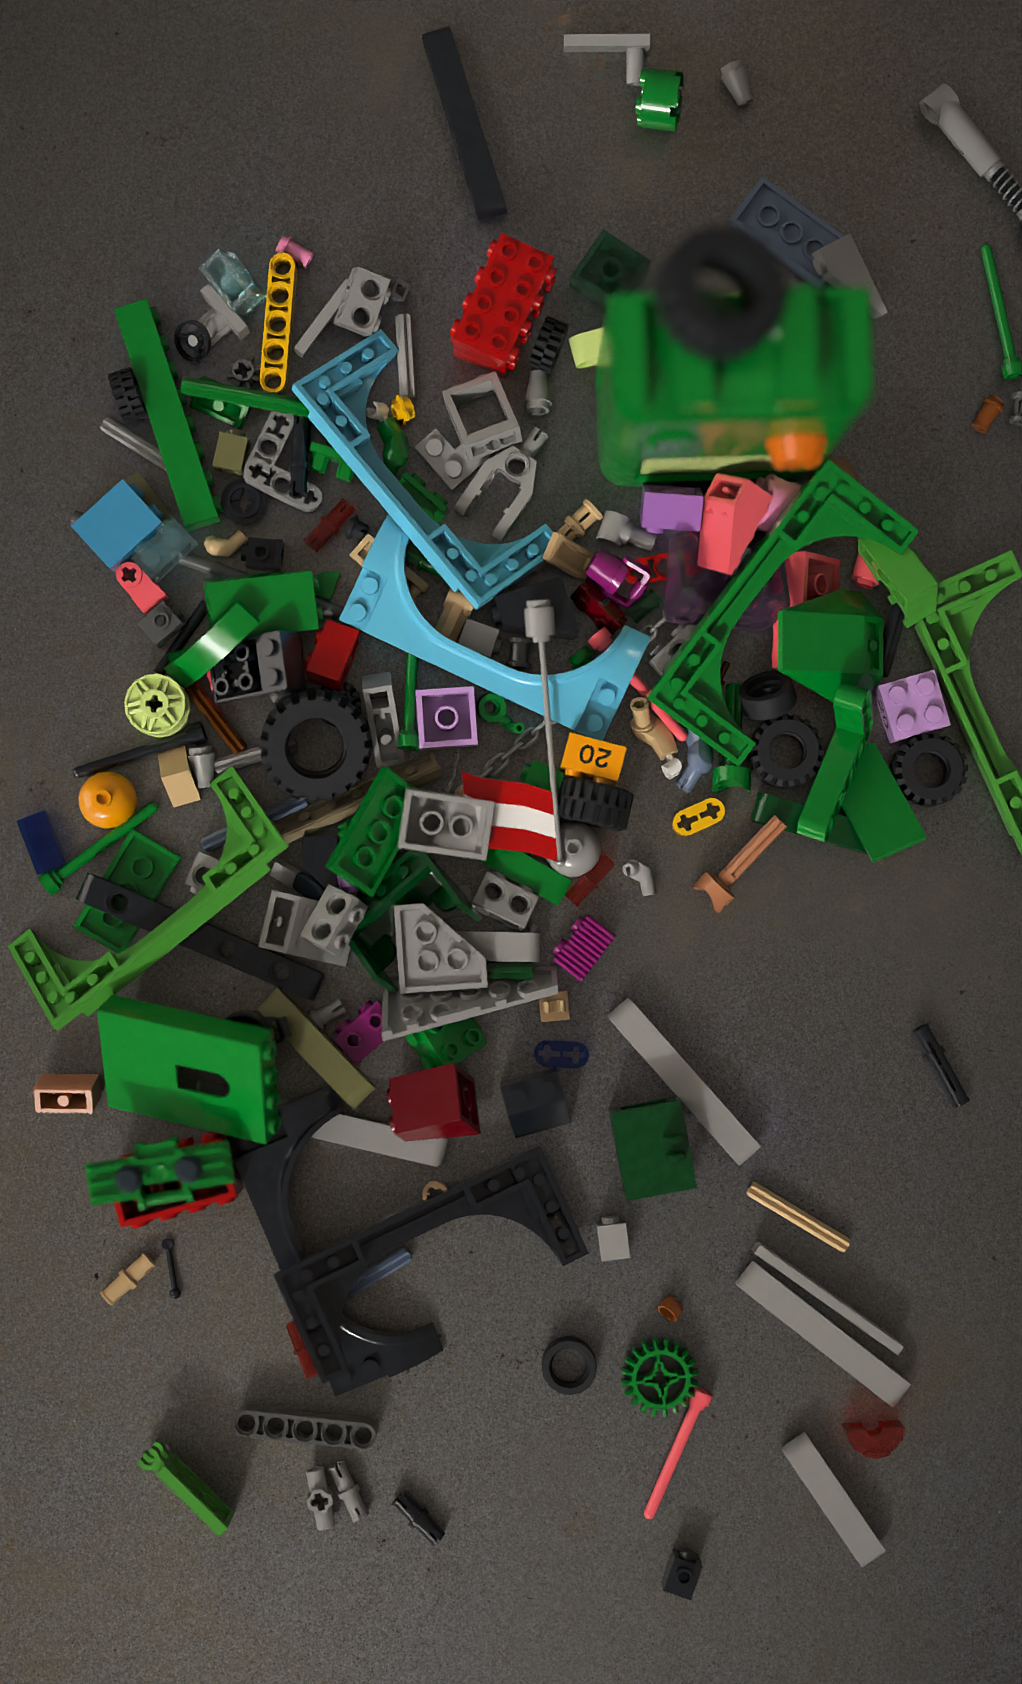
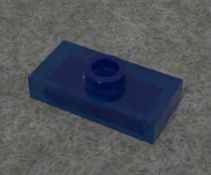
M43 810L17 821L37 875L66 864L46 811Z

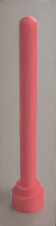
M604 626L587 642L594 650L598 649L601 653L602 651L605 652L614 641L610 638L612 634ZM635 672L630 684L641 697L646 698L645 696L651 689ZM648 700L649 706L679 741H685L688 738V733L680 723Z
M691 1387L690 1389L695 1393V1397H688L689 1409L644 1510L646 1519L654 1518L700 1411H704L705 1407H709L713 1398L712 1393L701 1387Z

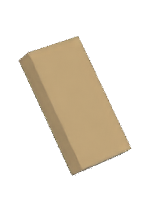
M553 532L542 559L577 580L586 581L587 575L584 572L594 554L561 533Z

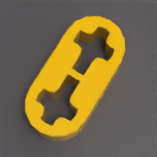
M716 798L703 800L676 813L672 819V827L681 836L696 833L721 821L725 814L724 805ZM708 803L712 807L718 806L719 811L716 812V819H712L711 816L701 819L699 813L707 810L706 804ZM681 815H684L686 819L696 816L698 820L689 825V831H686L684 827L679 828L677 825L681 821Z

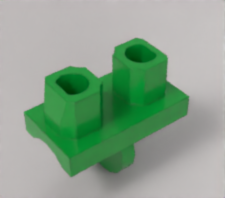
M312 441L309 449L312 454L311 470L326 474L329 462L333 461L339 463L336 478L351 483L355 473L334 448Z

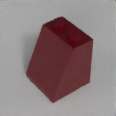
M448 1064L389 1078L390 1089H387V1099L392 1106L393 1115L390 1117V1127L392 1132L405 1142L481 1134L474 1078L456 1064Z

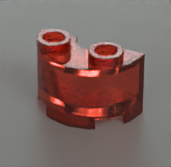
M900 1420L879 1421L878 1426L873 1430H867L863 1427L862 1422L841 1423L843 1433L849 1443L866 1458L880 1459L890 1456L891 1452L898 1447L900 1441L904 1439L905 1427Z

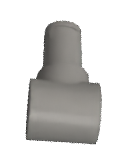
M606 510L596 539L616 547L629 543L651 551L657 535L634 527L633 523L629 522L630 519L623 514Z

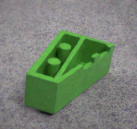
M858 537L859 554L876 581L879 582L881 580L892 594L887 597L892 605L898 603L905 614V619L902 622L906 628L936 611L939 580L931 569L927 570L922 564V558L915 548L910 549L908 546L900 555L876 541Z

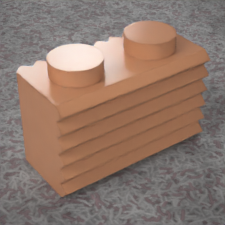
M42 1074L33 1089L35 1111L38 1114L41 1111L44 1114L46 1112L50 1114L54 1112L56 1114L58 1111L61 1114L63 1112L67 1114L69 1112L72 1114L75 1112L86 1114L88 1112L91 1114L102 1097L99 1074Z

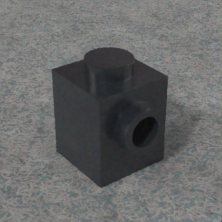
M683 1548L681 1551L672 1549L661 1581L663 1591L692 1600L703 1567L700 1558H697L698 1555L695 1552Z

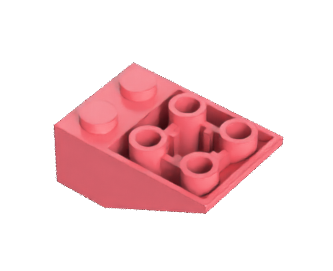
M716 473L703 498L697 565L702 568L732 575L733 571L739 566L741 556L747 545L753 540L755 530L762 517L768 512L773 496L749 479Z

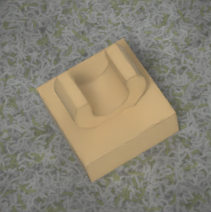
M567 990L558 991V994L539 999L541 1022L570 1020Z

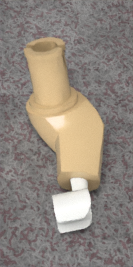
M634 698L630 703L633 715L630 721V728L639 740L654 749L660 760L668 761L661 768L664 775L670 780L677 776L682 768L679 759L674 758L678 753L673 734L660 718L650 714L649 703L646 698Z

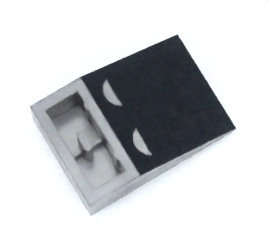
M278 630L244 638L210 669L214 703L240 701L306 690L299 632Z

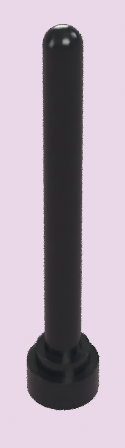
M201 721L191 723L188 728H185L183 733L78 766L73 769V776L82 778L186 743L190 745L195 744L196 746L208 743L205 728Z

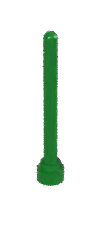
M984 244L981 246L980 251L1005 357L1001 367L1004 380L1015 379L1022 376V361L1019 356H1016L992 247L989 244Z
M408 652L406 653L404 728L400 731V735L397 736V748L414 751L420 749L418 731L415 730V690H417L418 657Z
M153 801L149 802L134 813L125 823L111 830L57 871L52 870L51 872L46 871L40 875L38 880L42 886L53 896L61 890L60 886L64 884V879L158 810V804Z

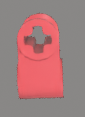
M124 562L118 567L116 572L118 582L145 615L162 601L166 602L170 598L158 582L152 579L140 565L133 562ZM129 570L136 572L134 574L136 578L134 582L127 580L129 578L127 574Z

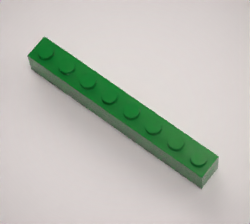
M146 298L114 308L187 532L218 523L220 522L218 513L223 512L218 495L212 497L209 486L214 485L209 468L203 469L200 459L205 458L200 441L194 442L191 433L196 431L192 415H185L182 406L188 403L185 394L181 393V387L177 388L174 378L179 377L173 360L168 361L165 351L170 350L165 333L159 334L156 324H160L161 321L156 306L150 308Z

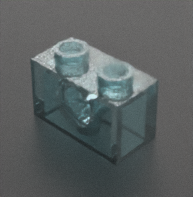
M218 248L199 267L203 275L234 313L248 316L267 296L233 252Z

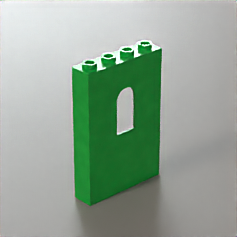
M111 995L99 1007L97 1015L108 1107L267 1144L271 1137L278 1133L281 1126V1117L278 1116L280 1096L276 1088L278 1069L275 1068L276 1044L273 1043V1030L117 995ZM177 1064L223 1076L229 1083L230 1093L226 1096H217L179 1087Z

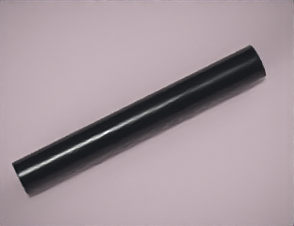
M202 600L153 670L154 672L165 675L166 671L164 668L170 663L168 654L183 649L207 614L205 601Z

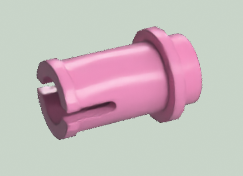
M282 236L276 247V252L289 254L294 262L306 269L314 256V252L292 241L293 237L289 236L287 238Z

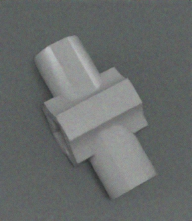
M323 1466L306 1470L310 1490L306 1499L308 1510L314 1511L318 1530L333 1528L336 1525L332 1509L335 1499L334 1489L327 1484ZM317 1493H321L322 1498H326L325 1503L315 1499Z

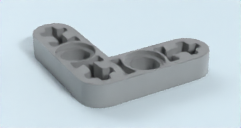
M272 411L245 464L243 478L249 485L303 512H313L318 509L322 501V492L314 484L307 482V492L313 493V499L316 501V503L311 501L309 505L304 503V497L302 499H294L289 496V491L282 493L275 488L274 483L279 478H284L290 483V473L275 466L292 431L294 417L291 414ZM280 417H284L285 424L288 427L283 425L278 436L272 434L276 426V421L273 419L279 420ZM266 440L272 441L276 445V452L271 455L265 454L261 450V443ZM256 466L262 468L261 474L269 477L270 472L274 473L269 486L265 485L267 478L260 475L257 479L251 477L252 471L249 468L253 470Z

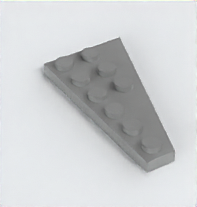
M557 966L534 967V976L531 980L488 979V987L401 994L399 973H387L398 991L393 994L383 987L382 1039L383 1041L558 994Z

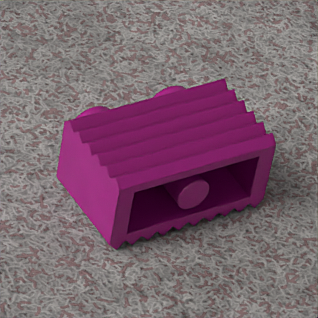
M589 914L585 918L580 915L570 928L574 932L568 941L562 938L552 951L556 955L553 960L579 981L584 979L616 937L613 932Z

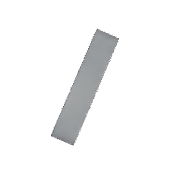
M456 931L483 954L487 961L540 962L541 933Z
M805 1431L781 1447L784 1455L860 1566L863 1568L886 1552Z

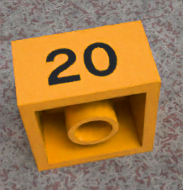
M570 732L560 771H564L567 778L582 779L583 776L591 778L595 782L615 785L619 779L627 747Z

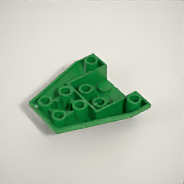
M844 589L836 590L779 610L778 671L833 703L841 682L868 689L872 692L883 677V617L862 592Z

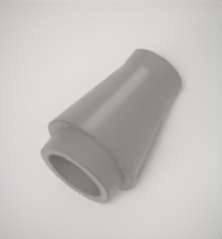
M741 59L720 68L722 73L720 78L732 94L737 106L744 105L754 99L751 93L747 65H743Z
M541 370L530 371L529 383L524 399V406L529 414H547L549 407L552 406L547 373Z
M212 745L189 748L190 755L187 757L197 783V788L211 787L210 783L214 780L216 752H213Z

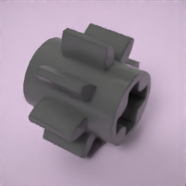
M239 354L238 361L234 364L228 362L232 373L226 377L228 381L236 380L234 384L236 387L242 386L251 389L254 383L260 384L257 374L260 373L261 366L253 367L255 362L253 356L246 360L242 359ZM246 368L248 377L242 378L241 370Z

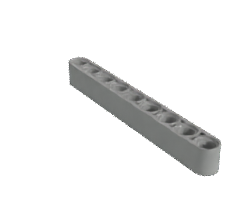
M197 1079L195 1090L217 1096H226L230 1093V1086ZM279 1098L278 1105H281L291 1100ZM341 1112L325 1123L311 1137L436 1167L443 1166L449 1138L405 1142L392 1132L390 1123Z

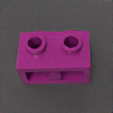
M369 1000L357 1010L360 1014L357 1019L352 1023L347 1019L335 1029L338 1035L333 1040L355 1065L384 1042L382 1039L383 1004L380 1000L374 1004Z

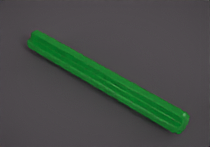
M184 377L181 384V393L185 395L307 418L310 412L301 400L295 397Z

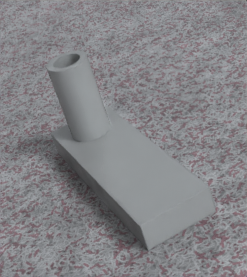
M564 34L563 52H626V85L640 86L644 52H648L650 48V34Z
M347 278L295 345L293 352L301 358L304 357L337 313L348 282ZM356 309L354 317L364 323L365 313L361 309Z

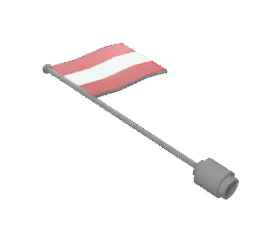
M550 599L526 601L527 609H524L526 637H532L533 642H539L551 791L522 782L482 778L463 770L462 781L465 797L495 802L488 848L531 853L554 860L556 866L562 867L565 865L566 860L562 858L545 642L550 641V635H556L554 606H550Z

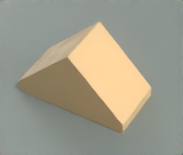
M186 744L158 753L161 779L174 808L202 800L187 757L189 754Z

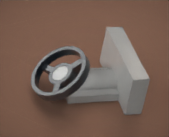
M209 283L200 292L212 308L198 321H184L175 330V346L180 355L189 361L204 359L209 354L210 349L231 330L241 340L250 333L244 321ZM186 324H193L187 329L188 334L180 333ZM180 339L185 340L187 346L194 349L196 357H192L184 351Z

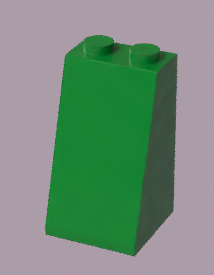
M310 569L203 579L209 629L238 600L261 620L246 637L278 630L293 632L319 629L318 622L323 621L321 604H316L315 593H319L317 575H312Z

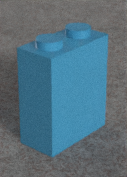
M123 479L71 525L107 567L115 573L121 564L128 562L166 527L161 521L164 517L163 513L153 503L148 506L141 499L145 494L134 482L129 485Z

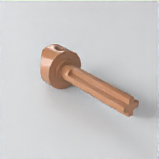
M774 815L726 865L718 876L706 871L693 884L692 888L705 890L712 899L714 910L721 913L735 898L729 886L786 829L785 823Z

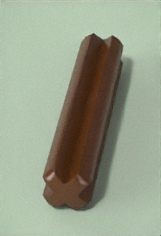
M196 681L185 688L187 694L234 754L243 751L247 747L246 743L201 684Z

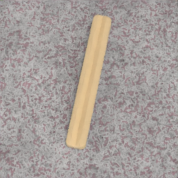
M752 1182L748 1187L746 1194L752 1199L840 1252H845L848 1249L851 1240L847 1236L757 1182Z

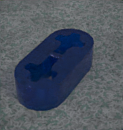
M542 1040L534 1049L536 1061L546 1067L580 1068L586 1064L589 1058L586 1046L577 1041ZM544 1045H550V1049L552 1051H560V1055L550 1056L549 1061H544L543 1056L538 1055L539 1050H544ZM577 1046L579 1051L584 1053V1057L579 1058L578 1063H573L571 1057L563 1056V1051L572 1052L573 1047Z

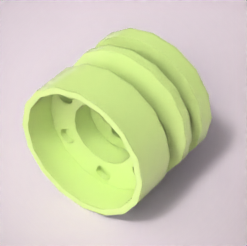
M161 674L144 675L135 680L127 690L124 700L125 714L130 723L148 736L159 739L182 732L189 723L192 714L191 698L185 689L170 677ZM156 698H158V701L162 702L163 706L158 707L155 712L150 707V704L155 703Z

